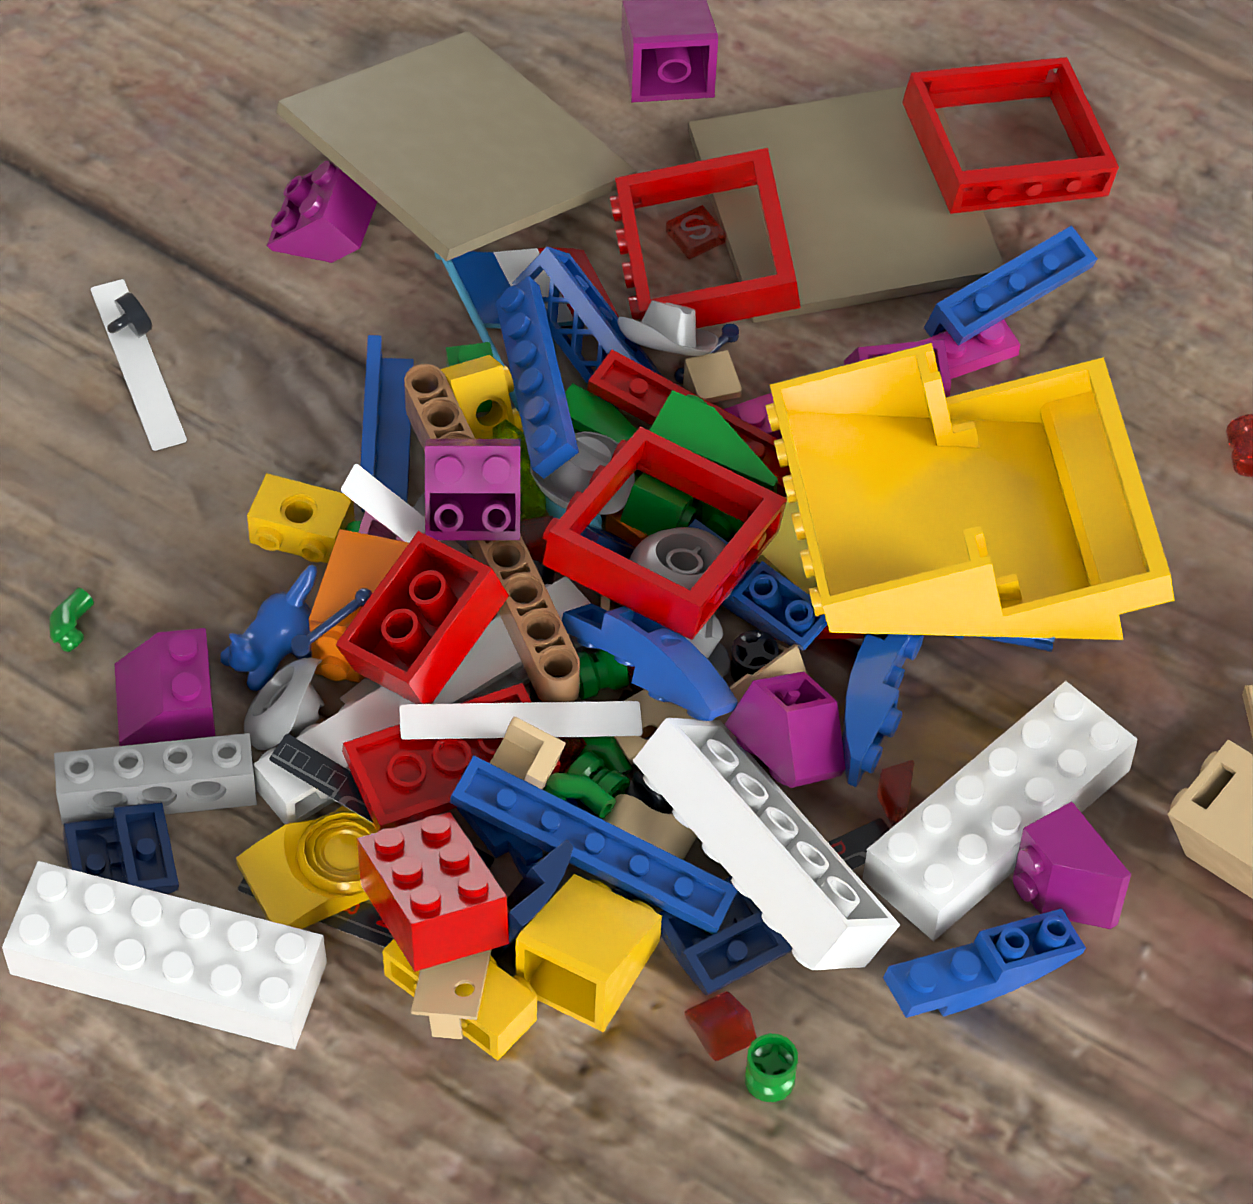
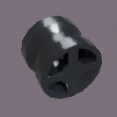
M752 630L740 634L734 640L731 651V676L735 683L746 674L753 675L779 656L778 644L771 635L759 630ZM756 661H761L759 665H752Z

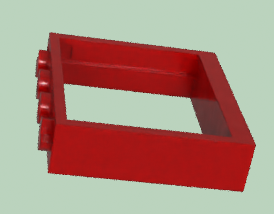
M1067 57L911 72L902 103L950 214L1109 196L1119 166ZM1050 97L1078 156L1076 159L962 171L935 108Z
M768 148L615 178L618 195L611 196L610 202L614 222L623 221L624 228L616 230L620 255L629 254L630 262L622 263L626 288L635 287L636 296L628 297L632 319H641L642 321L652 300L695 309L696 329L801 308L795 270ZM757 185L776 275L651 299L634 209Z
M640 426L628 441L623 439L619 442L614 450L611 461L606 466L599 465L584 492L577 491L572 496L563 516L560 519L555 517L549 522L542 537L547 540L542 565L693 640L778 534L787 498ZM636 469L745 522L691 590L580 535Z

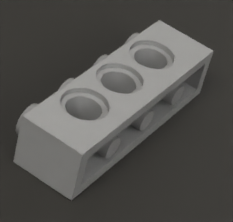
M250 733L54 753L56 795L62 825L64 823L112 818L114 807L161 802L165 815L257 805Z

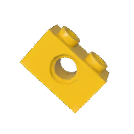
M487 355L441 369L475 439H519L518 435L523 434V426L519 412L516 408L512 409L509 393L514 392V383L507 366H503L491 355ZM486 400H492L490 412L484 417L477 418L476 411L478 406Z
M266 473L247 514L250 543L256 544L265 550H279L298 555L310 562L328 563L339 529L345 530L348 523L355 521L354 501L344 493Z

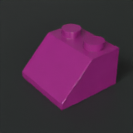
M206 628L158 632L114 664L120 746L216 736Z
M1071 801L1024 827L1013 875L1014 887L1019 896L1026 902L1031 901L1040 914L1063 909L1069 921L1106 929L1117 926L1131 873L1075 804Z

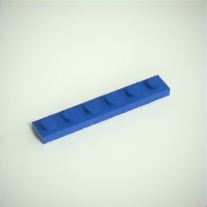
M527 276L515 286L507 288L495 303L531 467L533 471L545 479L578 454L579 450L540 285L530 276Z
M474 755L451 795V804L549 853L567 839L573 846L570 864L712 935L718 932L738 892L732 884Z

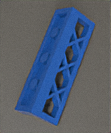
M1071 225L938 302L924 329L930 337L947 330L959 346L1094 266L1098 258Z
M546 247L512 282L513 286H515L527 276L535 280L543 270L549 276V296L543 297V301L548 304L545 310L551 335L587 384L594 374L591 367H596L597 370L612 349L663 376L640 345L630 341L623 335L618 325L617 315L569 253ZM559 304H570L574 309L573 329H562L557 323ZM567 335H572V340ZM583 336H594L599 342L597 361H586L581 355Z
M368 335L360 466L408 504L412 425L405 408L404 378L409 369L414 367V359L382 358L381 335Z

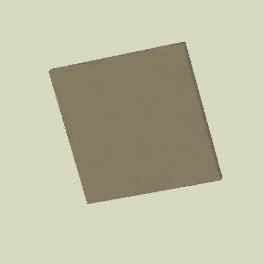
M469 31L279 100L276 111L280 117L445 261L617 190L616 177L637 173V170Z
M907 86L688 122V134L697 161L768 148L795 270L801 308L751 318L752 323L968 286L1004 265L983 210L950 214L902 101ZM935 108L962 171H965L966 167L943 109ZM757 185L709 194L738 281L776 275Z

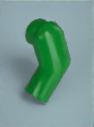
M77 588L54 609L49 617L50 638L53 643L58 642L61 649L65 652L72 651L84 640L83 633L75 626L77 625V620L94 605L92 597L84 589Z
M614 736L575 737V740L568 737L566 741L570 747L568 749L565 746L566 752L575 760L585 752L592 751L604 760L605 767L610 771L618 770L626 776L633 770Z
M554 773L550 775L543 789L566 801V798L578 799L600 818L607 816L616 804V799L587 775Z

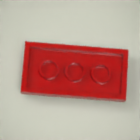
M519 683L463 703H531V700L523 683ZM400 724L344 742L342 753L378 832L382 829L413 823L457 808V806L450 803L451 795L473 755L490 763L503 738L404 740L401 738ZM558 761L552 774L559 772L560 761Z

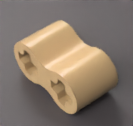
M620 794L615 797L616 804L614 808L602 820L684 860L697 837L690 828L682 825L674 815L655 811L633 796Z

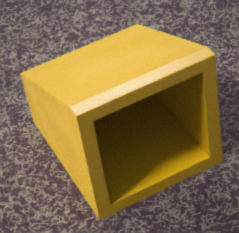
M573 874L517 936L516 975L525 979L532 986L538 1001L604 1032L660 942L662 915L657 914L652 907L642 901H630L612 892L607 885L598 880H586Z

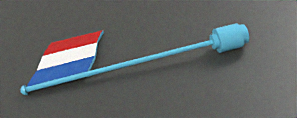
M546 247L501 252L470 251L448 261H445L435 252L436 259L442 260L482 342H490L493 358L504 366L486 328H501L495 301L501 297L507 288L513 286L512 282ZM550 247L569 253L619 318L584 250ZM543 270L534 281L540 285L542 297H548L550 278ZM559 304L557 323L560 327L572 326L574 309L570 304ZM514 390V392L509 393V395L517 411L519 412L516 394ZM545 496L544 506L551 520L555 517L560 519L566 512V509L558 506ZM597 515L590 524L601 528V515Z

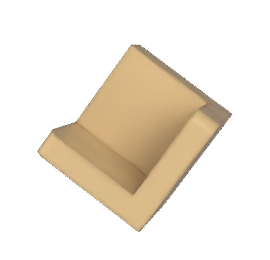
M728 350L685 358L683 388L711 403L741 396L742 387Z
M513 717L490 764L543 790L560 759L566 743L517 717Z

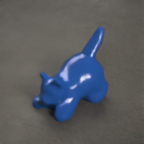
M308 566L288 592L283 591L273 594L263 601L256 619L243 634H229L231 643L230 646L221 652L220 662L225 666H231L235 671H248L247 686L250 690H261L273 677L280 661L289 653L295 655L291 648V640L295 636H306L310 633L309 617L311 609L305 603V599L315 584L317 576L316 566ZM310 649V652L304 656H295L298 659L312 657V650Z

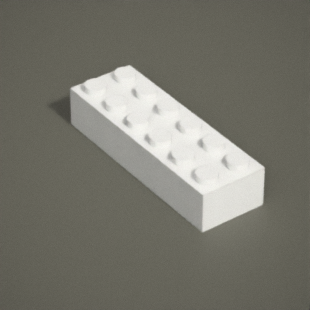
M1065 681L867 848L863 880L931 940L935 941L1014 872L1024 827L1071 801L1082 813L1130 771L1138 739Z
M666 718L633 759V762L643 772V779L648 787L661 794L673 807L672 813L674 817L697 835L703 842V851L711 859L721 863L733 877L731 879L733 886L741 894L751 898L763 912V921L772 930L781 933L793 947L792 953L803 966L811 970L866 967L900 926L897 920L750 753L740 747L736 737L721 720L703 721L698 719Z
M40 861L36 864L2 946L11 975L291 1049H296L327 963L324 937L321 934Z

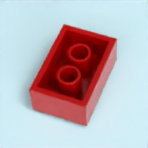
M418 531L335 645L355 672L415 704H432L505 603L509 594L491 567Z
M451 812L432 815L420 821L395 828L382 829L377 833L357 838L361 886L414 972L509 944L507 896Z

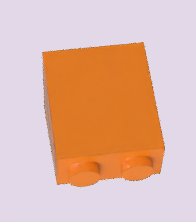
M339 529L309 617L310 632L354 600L359 589L367 588L373 593L409 542ZM361 606L311 643L312 658L322 659L321 663L317 665L314 674L323 675L334 681L348 680L358 683L365 678L353 670L335 645L361 610Z

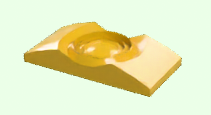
M342 805L334 812L315 820L285 824L237 856L236 863L268 921L303 929L369 900L360 881L357 838L377 833V830L372 822Z

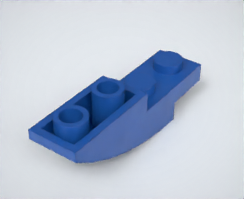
M696 519L688 526L707 531L726 545L728 544L727 541ZM763 561L760 564L754 562L734 587L729 597L721 604L761 631L790 646L796 644L803 651L827 626L825 614L815 616L810 595Z
M591 603L563 612L562 623L568 634L577 637V642L585 647L600 648L614 655V659L620 664L634 666L635 669L631 683L649 691L648 694L653 699L662 702H672L687 709L689 716L703 721L714 720L716 717L732 712L736 708L738 700L725 680L710 661L684 636L625 606L607 611Z
M870 634L866 635L850 674L843 717L842 743L846 767L845 774L849 785L857 787L865 771L871 774L874 772L882 755L883 747L880 744L885 736L890 738L894 736L903 714L902 711L897 709L900 691L898 688L905 672L902 666L907 658L910 660L916 658L924 635L888 634L885 641Z
M1058 909L979 931L973 943L888 966L883 979L906 1018L936 1009L944 1017L980 1005L1027 985L1083 954L1086 947L1063 909Z

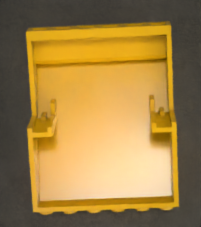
M932 343L770 384L774 403L765 406L772 432L781 430L782 439L774 440L780 467L789 466L791 475L782 477L789 504L798 502L800 510L799 512L791 513L797 540L806 539L809 548L801 550L800 555L806 578L815 577L817 587L809 588L815 616L825 614L830 633L1124 640L1119 614L1175 601L1171 573L1104 357L947 398L945 397L941 375L937 368Z

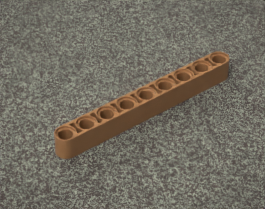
M419 364L410 368L404 378L405 408L424 453L426 439H475L441 369L430 364ZM521 534L520 540H465L473 558L491 567L509 594V597L498 612L541 702H574L578 698L580 689L579 657Z

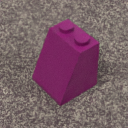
M622 0L621 31L631 103L715 98L718 33L707 0Z

